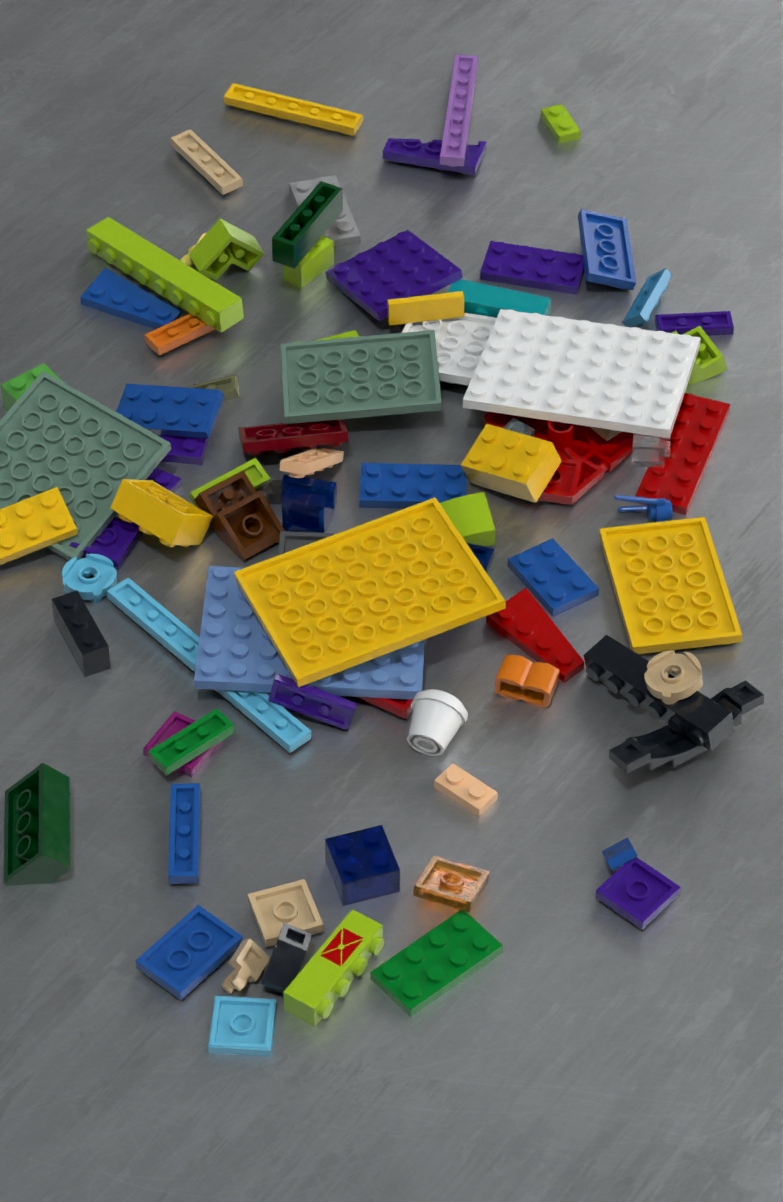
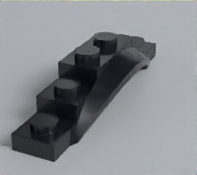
M746 680L732 688L723 689L711 698L732 712L734 727L742 724V715L764 704V694ZM666 725L648 734L627 738L624 743L609 750V759L628 774L642 766H646L651 771L666 762L672 767H676L708 749L703 746H697L689 737L681 732H675L669 725Z

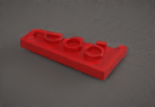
M527 588L505 602L506 609L486 616V623L536 662L549 663L560 670L559 680L563 683L584 669V660Z

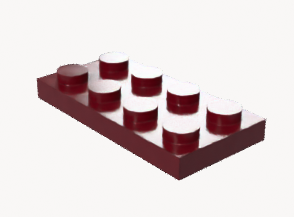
M343 419L293 424L278 423L238 428L243 453H248L249 455H260L267 450L287 452L290 448L296 447L310 450L316 448V445L327 444L329 447L341 446L343 442H349L348 431Z

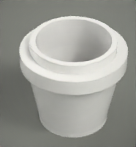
M436 689L418 692L411 704L413 713L407 741L412 748L423 754L440 756L456 732L465 726L468 712L459 699L447 692Z

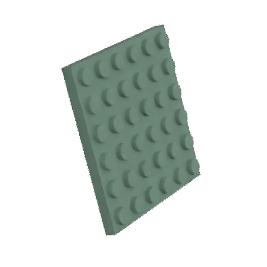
M42 371L0 420V509L58 487L77 527L78 534L47 546V548L67 560L75 557L79 560L83 556V550L94 543L96 537H99L118 514L110 507L122 479L146 480L171 450V443L47 372ZM71 542L80 544L77 548L69 546Z

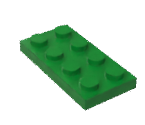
M462 908L370 972V979L409 1017H412L503 953V945Z

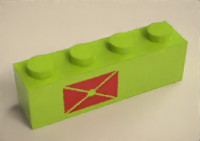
M352 909L283 992L284 1011L314 1027L322 1018H327L336 1000L346 995L353 979L356 976H361L370 958L373 955H378L384 945L383 925Z

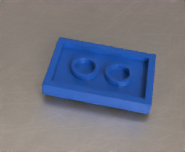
M553 538L508 558L507 566L552 617L599 596L597 585Z
M197 905L136 960V968L182 1000L238 949L243 941V936L200 905Z

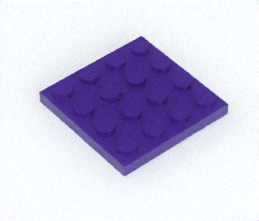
M409 230L400 232L396 236L380 242L365 252L358 253L355 257L325 271L328 281L378 321L388 317L387 300L431 295L463 278L460 268Z

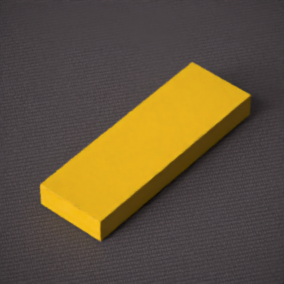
M463 291L387 300L389 325L464 317Z

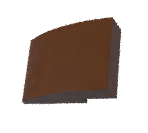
M244 470L200 493L194 499L200 509L213 516L210 525L242 561L278 543L280 531L286 532L262 491L256 492Z

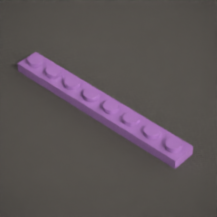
M455 54L440 153V165L450 167L464 166L478 56Z

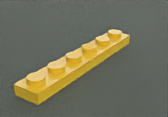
M232 83L223 96L224 104L353 136H355L363 123L362 114Z

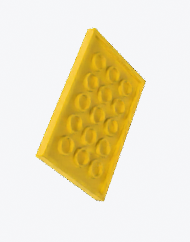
M705 517L599 528V539L632 651L637 654L742 642V632Z

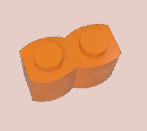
M506 655L495 679L494 692L508 699L523 700L528 704L538 707H549L558 685L560 670L549 663L531 662L520 655Z

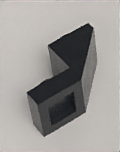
M284 922L260 984L272 991L283 993L298 974L312 934Z

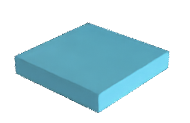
M215 996L208 1053L271 1057L277 1007L276 999Z

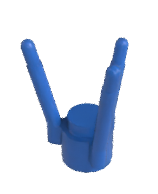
M626 495L614 496V499L619 501L648 504L647 506L619 507V512H647L648 519L654 522L672 520L673 510L670 500Z

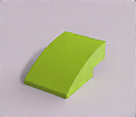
M701 326L685 333L694 337H701L700 348L687 386L727 371L724 356Z
M485 492L469 494L440 503L469 548L495 545V526Z

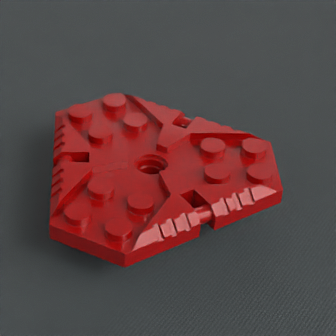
M488 412L484 416V425H493L553 443L562 462L538 500L572 505L586 491H589L592 486L603 479L605 472H611L615 466H618L621 461L625 460L626 457L642 445V435L636 433L621 432L606 441L588 426Z

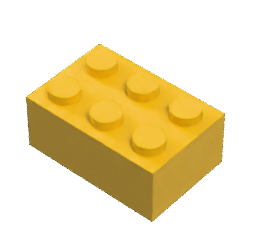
M486 424L461 463V467L471 484L536 503L562 460L550 441Z
M122 479L110 507L119 513L118 517L129 523H136L139 525L140 531L149 535H156L160 538L159 542L168 547L180 545L188 548L189 545H201L213 518L209 513L152 480Z

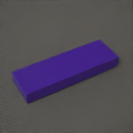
M730 311L655 315L657 331H664L666 333L676 331L678 334L683 335L701 326L707 336L733 335L734 333Z
M280 674L276 675L268 698L270 702L347 731L357 706L355 702L307 684L298 687L293 679Z

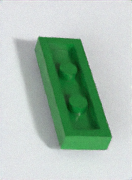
M216 708L149 750V759L162 772L168 775L235 733V725Z

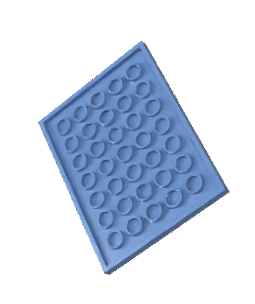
M209 566L194 689L270 692L277 674L293 679L235 581L234 572L243 569L241 567ZM425 639L307 685L336 696L414 699V696L422 691Z

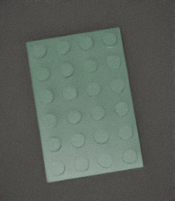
M434 330L281 344L285 424L442 410Z

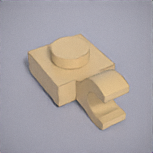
M250 938L243 940L229 961L234 971L224 979L221 987L228 994H231L234 988L241 991L247 981L249 983L257 981L270 957Z

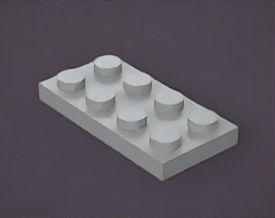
M324 176L322 178L289 183L290 193L296 208L300 206L320 181L341 188L337 176ZM344 193L343 212L323 234V236L334 241V248L361 243V235Z

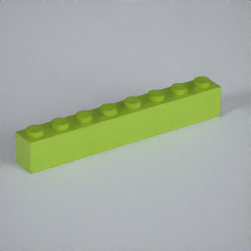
M110 217L103 219L86 230L87 247L93 254L100 256L109 264L116 266L125 274L132 276L141 284L148 286L157 294L164 296L172 301L173 304L188 311L191 315H196L197 318L204 321L208 326L222 333L244 318L242 298Z

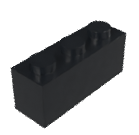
M78 590L53 598L54 622L84 677L111 669L109 646Z

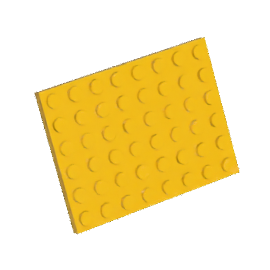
M436 497L234 572L235 581L298 687L506 609L505 599Z

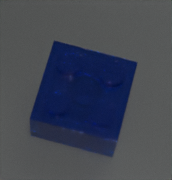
M382 825L325 839V861L342 906L400 892V868Z

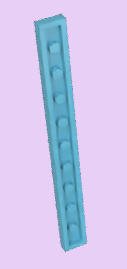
M130 578L107 590V598L195 672L199 645L198 635ZM216 690L289 753L311 739V730L281 705L268 701L269 695L267 693Z

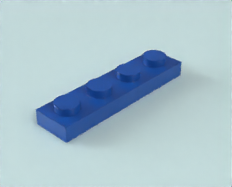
M200 783L171 784L169 884L199 883Z

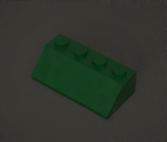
M44 763L40 764L5 791L4 884L7 886L51 884L70 870V777Z

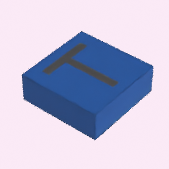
M628 837L602 851L611 870L622 866L638 856Z

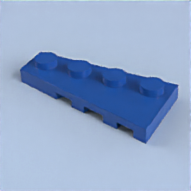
M107 268L102 270L80 297L81 305L152 329L160 328L181 318L179 310Z

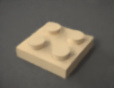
M305 879L247 894L250 909L265 947L276 945L284 922L312 935L324 932L323 922Z

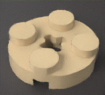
M674 650L657 654L648 662L647 671L644 674L648 691L668 705L691 696L703 686L702 668L699 660L693 654L685 651L684 655L675 654ZM673 673L674 675L680 674L675 678H669V674Z

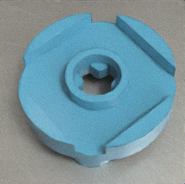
M86 554V558L77 560V557L72 558L62 569L64 592L67 594L78 590L83 600H89L91 603L101 602L104 596L107 595V590L117 584V572L113 562L99 554ZM91 575H94V578H91V579L84 578V577H90Z

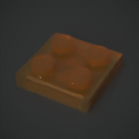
M433 856L415 883L413 896L423 898L428 902L447 905L456 910L470 912L489 881L490 871Z

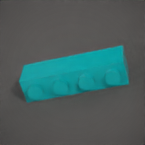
M463 279L452 283L447 292L463 291L464 313L497 318L500 309L550 316L551 298Z

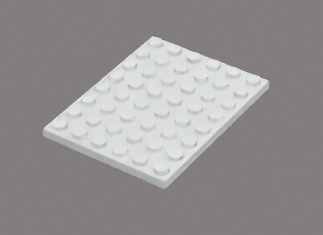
M500 309L464 395L463 408L670 438L700 348L701 337Z

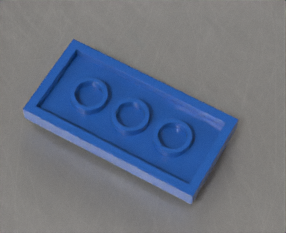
M581 209L578 214V224L586 281L633 290L636 285L627 219Z
M126 384L116 412L156 435L209 439L224 395L221 390Z
M361 463L359 508L405 509L435 497L441 503L466 495L467 476L461 465Z

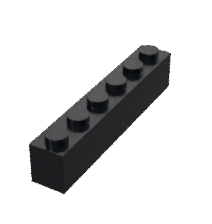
M604 636L583 655L586 672L591 679L599 680L607 685L613 693L621 694L632 705L640 706L648 711L654 719H660L667 723L675 732L683 733L697 746H703L712 752L735 731L732 712L699 691L669 705L663 703L662 699L654 697L648 691L644 678L649 660L610 636ZM669 674V678H675L673 675Z

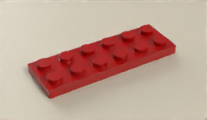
M684 393L670 438H660L635 497L665 498V500H670L673 512L687 515L730 412V404Z

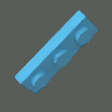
M666 268L648 276L622 321L625 327L632 328L637 325L640 327L649 321L651 311L659 304L658 299L668 288L667 283L672 276Z

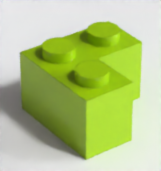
M220 218L189 253V256L200 273L217 281L232 263L250 271L265 253L253 235Z
M322 236L295 269L283 265V279L303 289L334 265V241Z

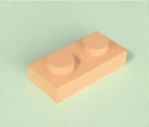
M454 763L434 780V788L478 817L498 800L497 791Z

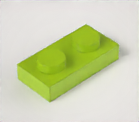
M563 104L541 109V118L559 144L581 139V130Z

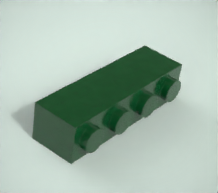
M323 181L318 183L272 237V260L293 269L296 268L343 212L342 188Z

